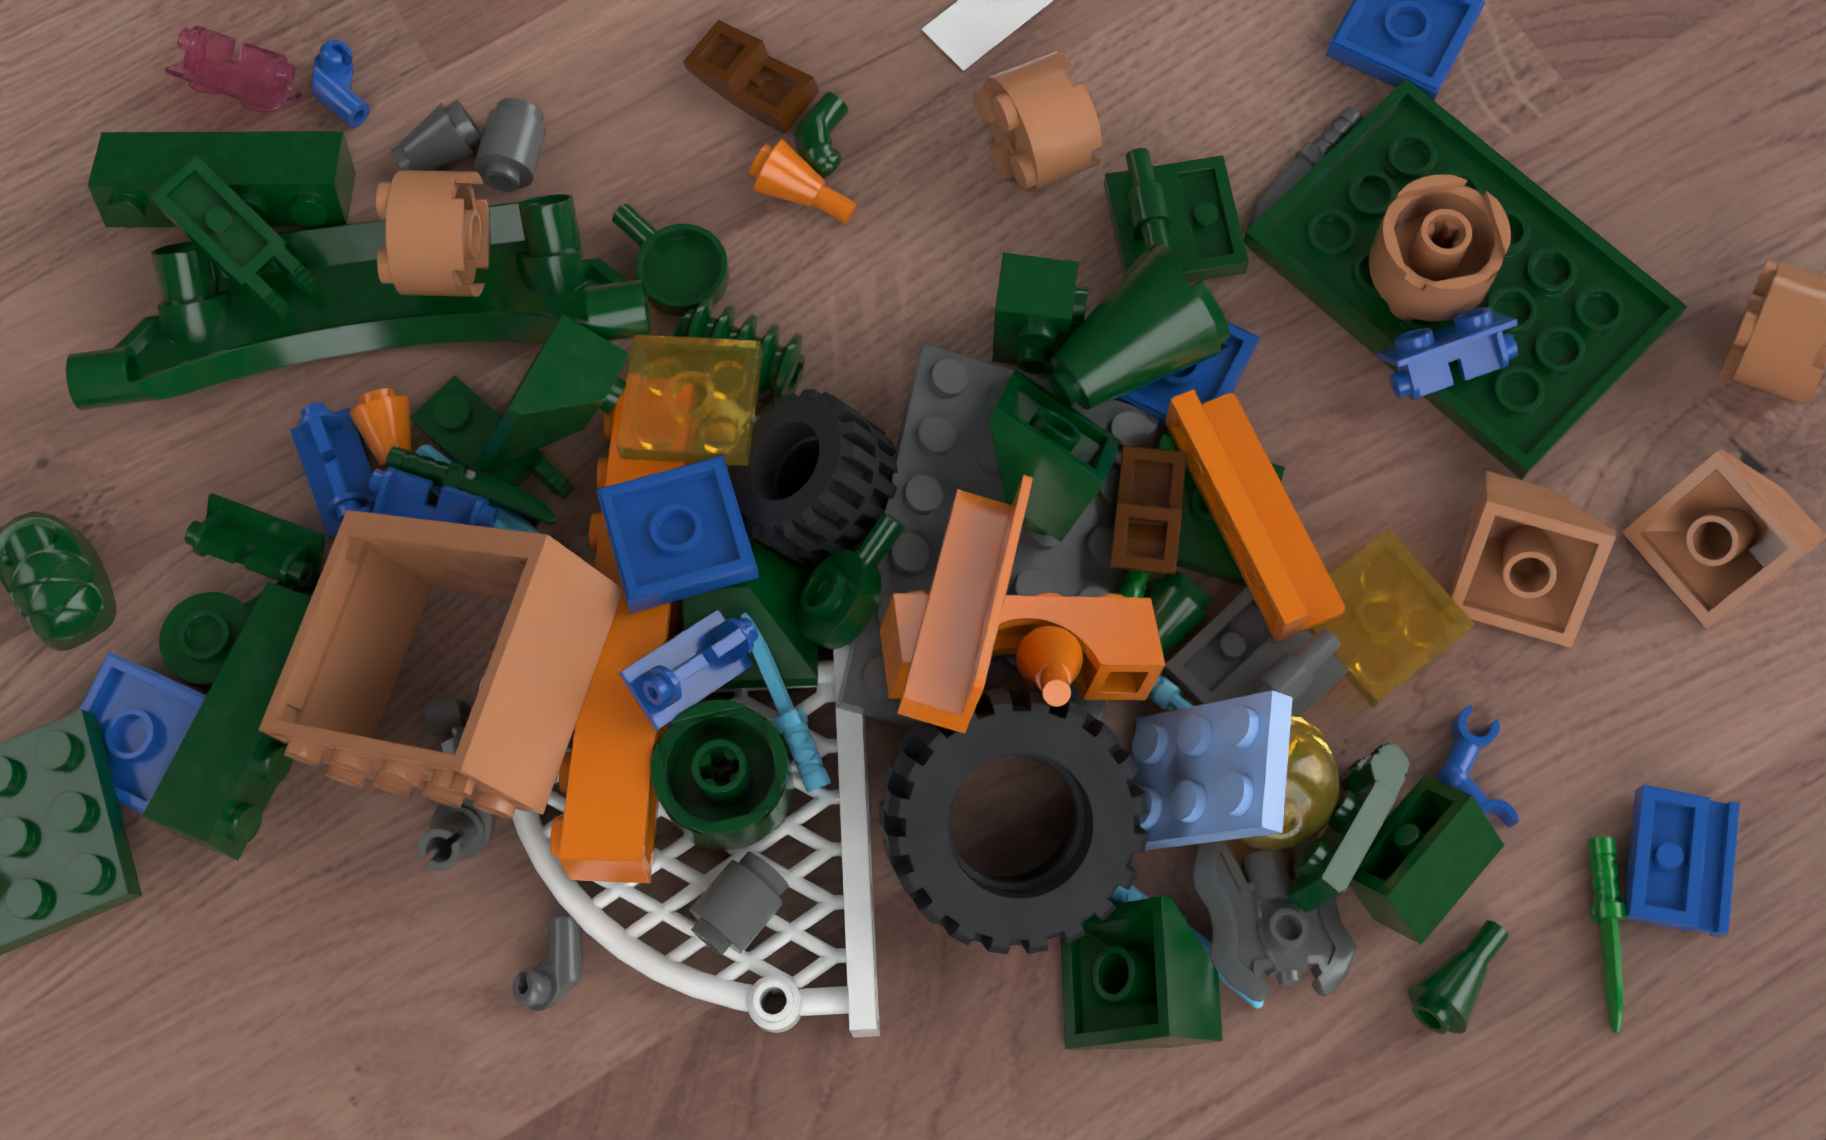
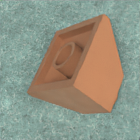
M1722 449L1714 453L1622 531L1625 537L1706 629L1712 627L1826 539L1823 531L1782 487Z
M1486 471L1465 528L1446 612L1572 648L1616 539V531L1550 488Z

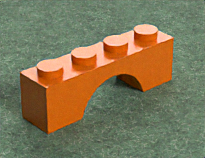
M916 590L908 593H893L880 628L889 699H901L929 591ZM1051 592L1035 596H1005L991 657L1006 654L1016 655L1021 640L1034 629L1043 626L1061 627L1072 633L1082 647V668L1072 682V685L1083 700L1147 699L1165 667L1151 598L1124 597L1120 594H1105L1099 597L1062 596Z

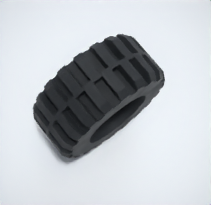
M996 684V689L982 691L965 734L927 722L916 732L909 729L898 744L902 751L896 763L888 764L883 779L886 793L885 799L879 801V821L884 831L885 839L883 844L888 860L903 889L911 897L917 909L932 924L938 923L943 926L950 937L966 945H969L973 940L983 944L987 952L1008 954L1011 945H1022L1028 954L1048 951V939L1061 935L1068 944L1085 935L1081 923L1095 914L1103 922L1117 908L1109 900L1117 887L1121 886L1126 890L1131 888L1138 871L1130 863L1134 852L1145 853L1148 832L1140 826V815L1148 812L1146 792L1136 785L1134 777L1139 773V770L1131 754L1123 750L1118 744V736L1104 722L1095 718L1079 705L1068 700L1062 706H1051L1044 700L1042 691L1037 688H1023L1018 684ZM1014 753L1037 757L1052 765L1063 777L1072 796V818L1067 835L1051 858L1027 873L1011 877H994L983 874L970 866L960 856L953 843L949 827V812L953 799L964 780L985 762L1002 755Z

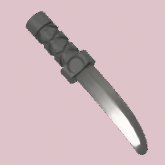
M1346 107L1331 123L1332 125L1328 126L1321 133L1320 137H1317L1312 143H1305L1296 152V159L1279 176L1258 203L1250 219L1249 228L1363 120L1362 115L1355 108Z

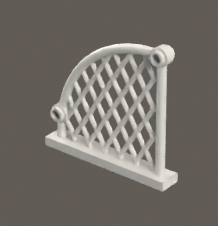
M851 642L841 648L833 649L834 660L818 661V686L786 687V689L817 687L816 693L795 706L794 709L803 707L808 716L825 703L835 702L837 706ZM768 687L717 689L713 692H734V697L730 700L746 705L747 708L759 713L776 727L773 718L779 716L778 712L748 696V691L768 690ZM836 708L837 738L827 739L810 729L808 730L814 739L815 748H817L821 758L828 753H838L839 790H829L825 787H820L807 793L801 780L802 775L797 770L795 760H792L790 764L793 771L794 787L814 799L786 817L781 826L773 830L764 839L741 849L724 850L731 854V856L705 874L675 859L696 845L691 843L684 835L663 850L654 847L651 875L663 868L690 883L663 903L634 888L639 883L593 881L606 889L591 898L576 880H569L558 859L559 857H553L551 854L550 837L553 820L543 826L539 814L515 809L512 819L517 834L536 871L556 900L588 935L627 965L650 979L690 997L731 1009L749 1012L753 1021L760 1028L768 1032L780 1033L787 1031L799 1021L801 1016L849 1014V1031L853 1038L880 1036L865 715ZM567 747L566 752H572V749ZM730 766L718 768V776L729 770ZM559 772L554 784L559 782ZM718 779L715 780L717 786L726 785ZM552 790L547 804L563 812L559 816H564L566 797ZM659 802L657 818L662 816L670 820ZM840 804L841 842H831L803 827L802 824L829 805ZM787 834L816 850L789 870L760 854ZM748 851L760 857L786 880L790 888L818 903L791 923L774 914L765 926L777 933L749 952L744 950L742 954H739L729 947L723 955L733 960L734 963L717 975L705 973L681 963L706 944L691 931L696 922L676 911L704 893L731 860L739 862ZM842 856L844 894L833 895L803 878L830 858ZM621 897L648 913L624 929L602 909ZM844 909L846 948H834L805 931L832 911ZM662 921L691 937L667 955L660 953L637 938ZM790 941L820 956V958L793 977L763 961ZM838 963L847 964V986L803 988ZM748 970L763 977L754 985L734 981ZM771 995H785L787 1002L781 1012L777 1014L765 1012V1002Z

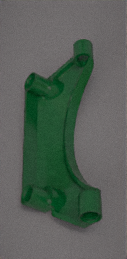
M569 194L544 195L520 202L488 206L490 217V257L488 269L476 268L473 283H485L483 291L478 297L400 295L394 284H382L378 275L377 258L380 247L386 246V220H373L277 233L287 243L286 249L316 278L319 284L310 294L299 290L289 281L273 260L257 275L272 289L279 292L291 309V312L280 321L255 299L245 286L241 289L192 241L166 245L151 252L163 299L157 305L159 315L144 318L114 348L69 354L66 361V380L73 403L79 410L172 398L244 376L352 353L456 342L544 344L562 314L607 341L650 336L651 321L648 299L643 279L628 281L601 258L582 260L583 252L573 196Z

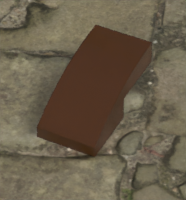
M720 20L713 25L683 61L689 72L720 96L783 134L789 130L819 93L813 76L769 56L762 40Z
M1123 446L1110 569L1175 576L1187 452Z

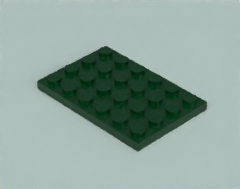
M1406 78L1246 231L1244 244L1377 356V352L1396 346L1394 339L1403 333L1421 328H1431L1432 332H1436L1454 325L1453 319L1430 322L1418 319L1403 320L1397 318L1391 313L1388 303L1375 288L1369 270V254L1389 205L1407 184L1431 175H1454L1468 180L1466 186L1478 191L1482 195L1487 191L1495 197L1503 207L1509 220L1511 242L1504 262L1483 301L1474 309L1489 307L1492 312L1517 320V326L1503 330L1502 333L1503 335L1510 333L1513 336L1517 345L1518 355L1509 359L1507 367L1469 380L1461 379L1457 360L1449 362L1454 385L1424 395L1423 397L1519 479L1523 480L1681 317L1687 306ZM1381 360L1395 373L1398 372L1397 366Z

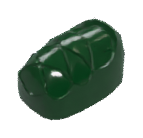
M35 511L14 517L0 528L1 582L17 610L45 645L58 651L70 650L92 640L111 626L116 615V601L112 586L99 555L78 529L55 515Z

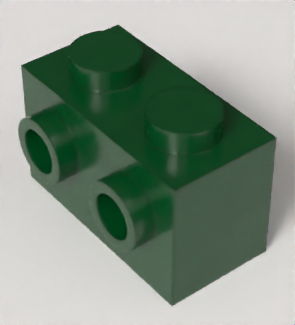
M1003 253L995 306L992 362L1014 364L1025 372L1035 374L1048 373L1053 369L1051 365L1052 356L1085 319L1088 287L1076 285L1079 262Z
M1423 775L1383 822L1349 886L1375 921L1422 945L1504 847V844L1472 795Z

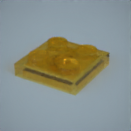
M634 335L617 440V450L620 458L696 463L723 455L726 465L748 466L763 355L760 341Z
M1387 529L1329 574L1345 605V611L1341 616L1308 630L1315 635L1321 628H1326L1337 637L1341 647L1334 655L1349 669L1345 677L1374 708L1469 633L1475 624L1393 532Z

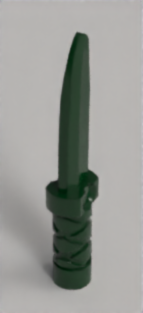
M393 446L387 455L386 469L393 467L431 480L435 486L443 487L447 485L488 498L491 503L524 514L548 525H554L557 521V517L552 509L540 499L515 486L471 471L470 466L455 460L451 464L440 460L435 461L431 457L420 456L418 453L397 446Z

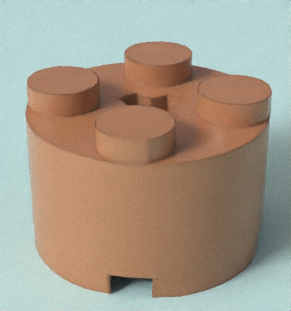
M1053 51L991 76L985 80L984 87L973 91L976 111L982 122L990 125L996 145L991 147L990 154L998 175L1003 181L1014 177L1019 186L1030 193L1099 165L1101 160L1092 156L1093 151L1102 148V135L1093 102L1083 82L1071 85L1063 70L1071 68L1073 65L1059 51Z
M399 170L393 177L392 182L379 183L376 193V209L379 219L386 220V246L380 247L377 258L378 275L382 284H394L400 295L480 296L485 283L473 282L476 268L488 269L490 257V217L487 199H475L472 184H483L478 172Z
M1431 175L1407 184L1389 205L1371 246L1369 270L1375 288L1388 303L1391 313L1397 318L1403 320L1418 319L1430 322L1448 321L1460 313L1474 309L1483 301L1504 262L1511 242V231L1507 215L1499 201L1486 191L1482 195L1478 191L1466 186L1468 180L1454 175Z
M1766 259L1754 291L1751 292L1738 324L1740 326L1735 340L1732 341L1719 375L1792 401L1795 400L1808 404L1825 370L1822 367L1826 361V276L1780 261Z

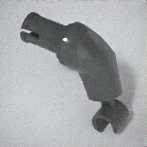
M450 695L426 701L424 704V716L428 729L434 736L451 733L452 738L441 743V750L445 753L455 754L469 718L471 707L466 702ZM464 799L461 808L439 804L431 820L430 829L419 840V857H424L432 850L434 856L425 865L436 871L447 870L453 867L459 860L473 858L481 853L488 844L497 816L475 808L473 806L474 800Z

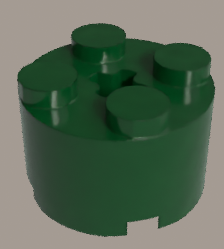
M711 700L685 709L671 722V726L665 732L660 742H657L651 758V781L655 794L674 826L693 844L716 850L741 849L764 839L785 821L793 795L794 779L784 742L777 728L769 720L747 708L746 705L732 700ZM730 766L733 773L730 775V783L717 786L715 780L718 779V768Z

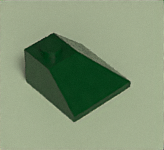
M562 314L522 378L473 467L484 473L584 430L598 409L609 415L628 383L618 377L629 353Z
M1016 369L988 416L1006 504L1012 505L1023 475L1033 477L1023 525L1037 534L1046 535L1048 533L1062 542L1105 484L1121 440L1074 408L1067 406L1061 399Z
M749 539L759 578L684 598V631L717 609L725 620L729 618L739 620L741 615L746 612L752 618L767 643L785 687L818 686V644L804 637L799 632L796 624L798 600L810 574ZM752 651L747 655L754 665L719 689L767 687Z
M1158 896L1114 904L1117 908L1103 922L1094 914L1081 923L1085 931V935L1067 944L1060 935L1065 1049L1171 1048L1223 1041L1218 971L1171 897Z

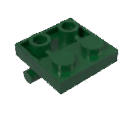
M1137 148L1125 155L1128 170L1105 174L1104 190L1123 275L1146 250L1155 244L1166 245L1188 263L1179 270L1188 282L1246 273L1249 261L1223 155L1152 166L1149 150Z

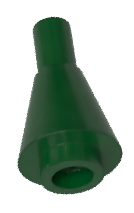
M1491 920L1485 921L1465 949L1456 952L1408 988V996L1413 1004L1412 1012L1425 1027L1439 1034H1445L1447 1031L1452 1033H1463L1466 1031L1488 971L1487 965L1508 939V933L1501 925Z

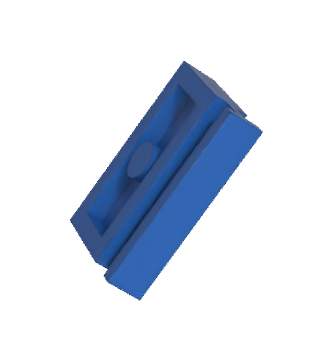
M1642 785L1635 790L1624 895L1626 920L1687 932L1693 930L1708 933L1709 936L1717 938L1729 934L1740 803L1731 801L1722 803L1712 801L1710 797Z

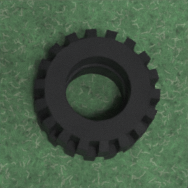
M804 389L800 396L794 392L783 395L777 406L772 403L768 404L760 411L761 417L755 423L750 421L743 432L746 435L741 444H735L731 457L734 458L733 466L727 470L746 532L800 564L810 566L813 562L818 565L827 556L843 549L854 551V547L862 544L885 512L884 505L886 499H894L897 486L891 483L890 480L894 473H898L897 460L892 458L896 453V448L893 442L885 437L886 433L881 428L834 395L825 391L821 394L815 389Z

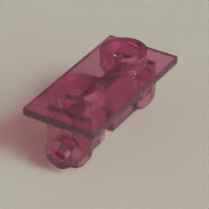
M199 25L194 26L192 29L187 27L182 29L178 36L177 45L179 50L184 51V59L182 62L165 68V74L188 81V86L195 91L206 94L222 93L241 100L240 104L244 108L256 112H274L278 107L300 98L302 94L301 91L289 87L294 80L296 70L293 64L288 63L285 55L246 42L240 45L239 61H235L236 39Z

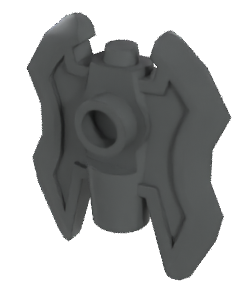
M1297 819L1291 826L1289 872L1282 851L1269 849L1244 856L1241 860L1242 873L1226 840L1200 843L1195 857L1193 888L1208 908L1213 928L1209 958L1231 986L1257 1002H1262L1268 995L1269 982L1263 979V974H1266L1268 979L1277 978L1281 987H1288L1299 984L1301 982L1300 976L1311 970L1315 978L1311 983L1315 992L1323 997L1332 994L1347 976L1356 949V944L1340 921L1336 897L1310 912H1304L1287 898L1300 875L1294 870L1297 860L1304 850L1313 841L1318 839L1310 826L1302 819Z

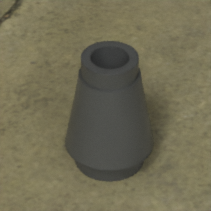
M455 100L446 107L440 103L398 146L391 150V153L402 170L434 171L476 154L474 147L480 144L482 134L458 100Z

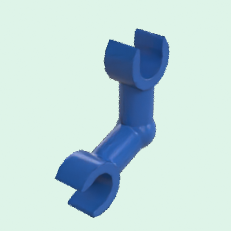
M1470 705L1464 708L1452 721L1451 732L1455 742L1445 764L1437 774V780L1472 795L1485 815L1486 813L1495 814L1507 827L1512 828L1519 823L1518 814L1515 809L1506 801L1499 799L1490 800L1469 777L1479 751L1494 741L1500 729L1499 719H1495L1487 727L1484 737L1472 735L1466 726L1467 718L1472 709Z

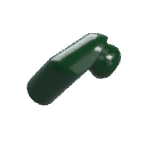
M832 92L824 94L797 126L795 132L797 153L822 178L831 175L841 163L840 153L831 147L832 138L830 133L848 113V107L844 101Z

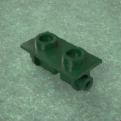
M211 493L208 496L206 520L203 522L195 520L189 525L185 533V543L192 546L193 552L196 555L202 557L210 555L232 564L237 562L245 565V569L279 581L280 586L288 589L297 585L314 591L320 578L326 535Z

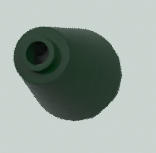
M1155 244L1146 250L1052 356L1051 365L1054 372L1048 376V379L1056 394L1067 406L1071 407L1077 403L1083 409L1089 410L1213 358L1228 347L1224 342L1230 338V329L1222 309L1202 279L1192 286L1179 272L1188 263L1178 253L1166 245Z

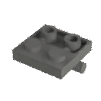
M1247 587L1165 664L1163 673L1174 684L1184 690V694L1197 706L1272 690L1292 697L1291 729L1345 677L1349 669L1334 655L1341 647V644L1337 637L1326 628H1321L1315 635L1306 630L1276 643Z

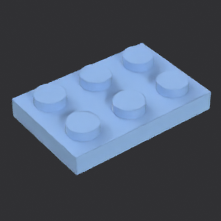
M1272 690L1137 718L1132 752L1133 760L1139 770V773L1134 777L1136 785L1146 792L1148 812L1140 815V826L1148 832L1145 851L1282 833L1292 697Z

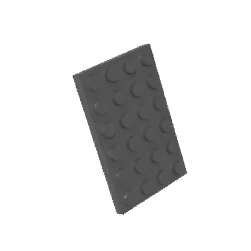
M923 343L919 349L896 445V453L894 454V459L897 460L898 473L893 474L890 482L897 486L894 499L887 498L884 505L885 512L900 521L905 528L878 565L881 574L880 598L874 614L866 627L851 641L836 708L914 729H919L925 723L897 714L901 699H889L880 628L893 593H908L916 590L930 591L951 507L958 489L1006 504L988 416L1015 370ZM1023 373L1059 398L1049 380ZM1110 400L1089 410L1083 409L1077 403L1071 406L1121 441L1105 484L1062 542L1048 533L1046 535L1037 534L1022 524L1006 595L1035 596L1051 592L1062 596L1099 597L1105 594H1118L1121 581L1124 579L1125 570L1110 569L1123 446L1153 449L1159 420L1134 405L1117 400ZM1015 654L991 657L983 691L996 689V684H1018L1023 688L1035 689V687L1028 684L1021 677L1017 669ZM1071 683L1069 701L1084 708L1095 718L1102 721L1106 700H1083ZM1017 753L1011 754L1022 758L1034 760L1037 762L1049 764L1043 761L1042 759H1039L1034 756Z

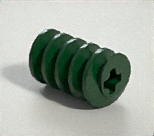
M705 296L695 309H689L676 326L667 350V362L669 365H678L684 360L685 369L693 375L701 374L706 369L707 378L716 385L723 383L729 378L730 388L738 394L745 393L752 386V397L759 403H765L774 396L775 406H777L781 396L796 392L805 363V356L801 354L803 339L801 334L796 333L785 347L779 345V325L773 324L763 337L757 336V316L751 314L741 327L738 328L734 326L735 307L728 305L716 319L712 317L713 298Z

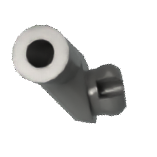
M566 916L549 919V956L528 973L521 971L513 982V996L520 1005L527 1006L534 1011L551 1008L579 983L583 974L582 927L573 917Z

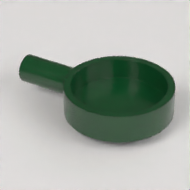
M624 204L616 210L612 217V222L641 247L636 260V273L638 280L643 279L648 302L654 308L671 316L683 317L689 309H695L705 296L713 298V306L722 298L729 282V266L725 249L714 234L705 228L692 224H674L657 230L629 204Z
M884 512L856 552L848 549L836 551L827 556L813 570L801 591L796 609V624L799 632L804 637L826 649L833 650L849 644L863 631L873 616L880 598L881 574L878 565L905 528L900 521Z
M219 592L199 593L180 602L168 614L159 636L160 654L167 668L187 685L209 691L262 592L245 604H242L230 595Z

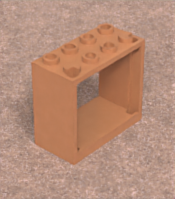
M346 510L259 731L287 744L285 756L314 766H319L323 762L328 765L324 775L347 785L363 787L365 779L368 778L373 779V786L386 792L410 798L414 788L423 790L422 796L454 808H461L464 799L474 800L473 806L475 808L506 819L513 818L515 809L543 815L624 589L548 534ZM432 587L512 599L455 754L374 739Z

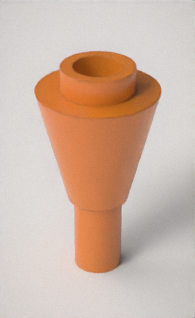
M781 139L775 148L766 143L758 153L749 171V175L757 179L753 188L754 192L810 208L815 206L846 225L858 207L856 202L828 187L826 181L784 139Z
M391 388L378 389L361 395L358 398L359 405L349 412V416L380 467L385 469V471L387 470L385 466L387 455L393 446L411 451L410 398L404 395H396L394 389Z
M1043 626L1034 629L1021 640L1017 648V669L1021 677L1028 684L1042 691L1043 698L1049 705L1057 707L1068 702L1071 696L1070 685L1082 668V647L1072 633L1061 627Z

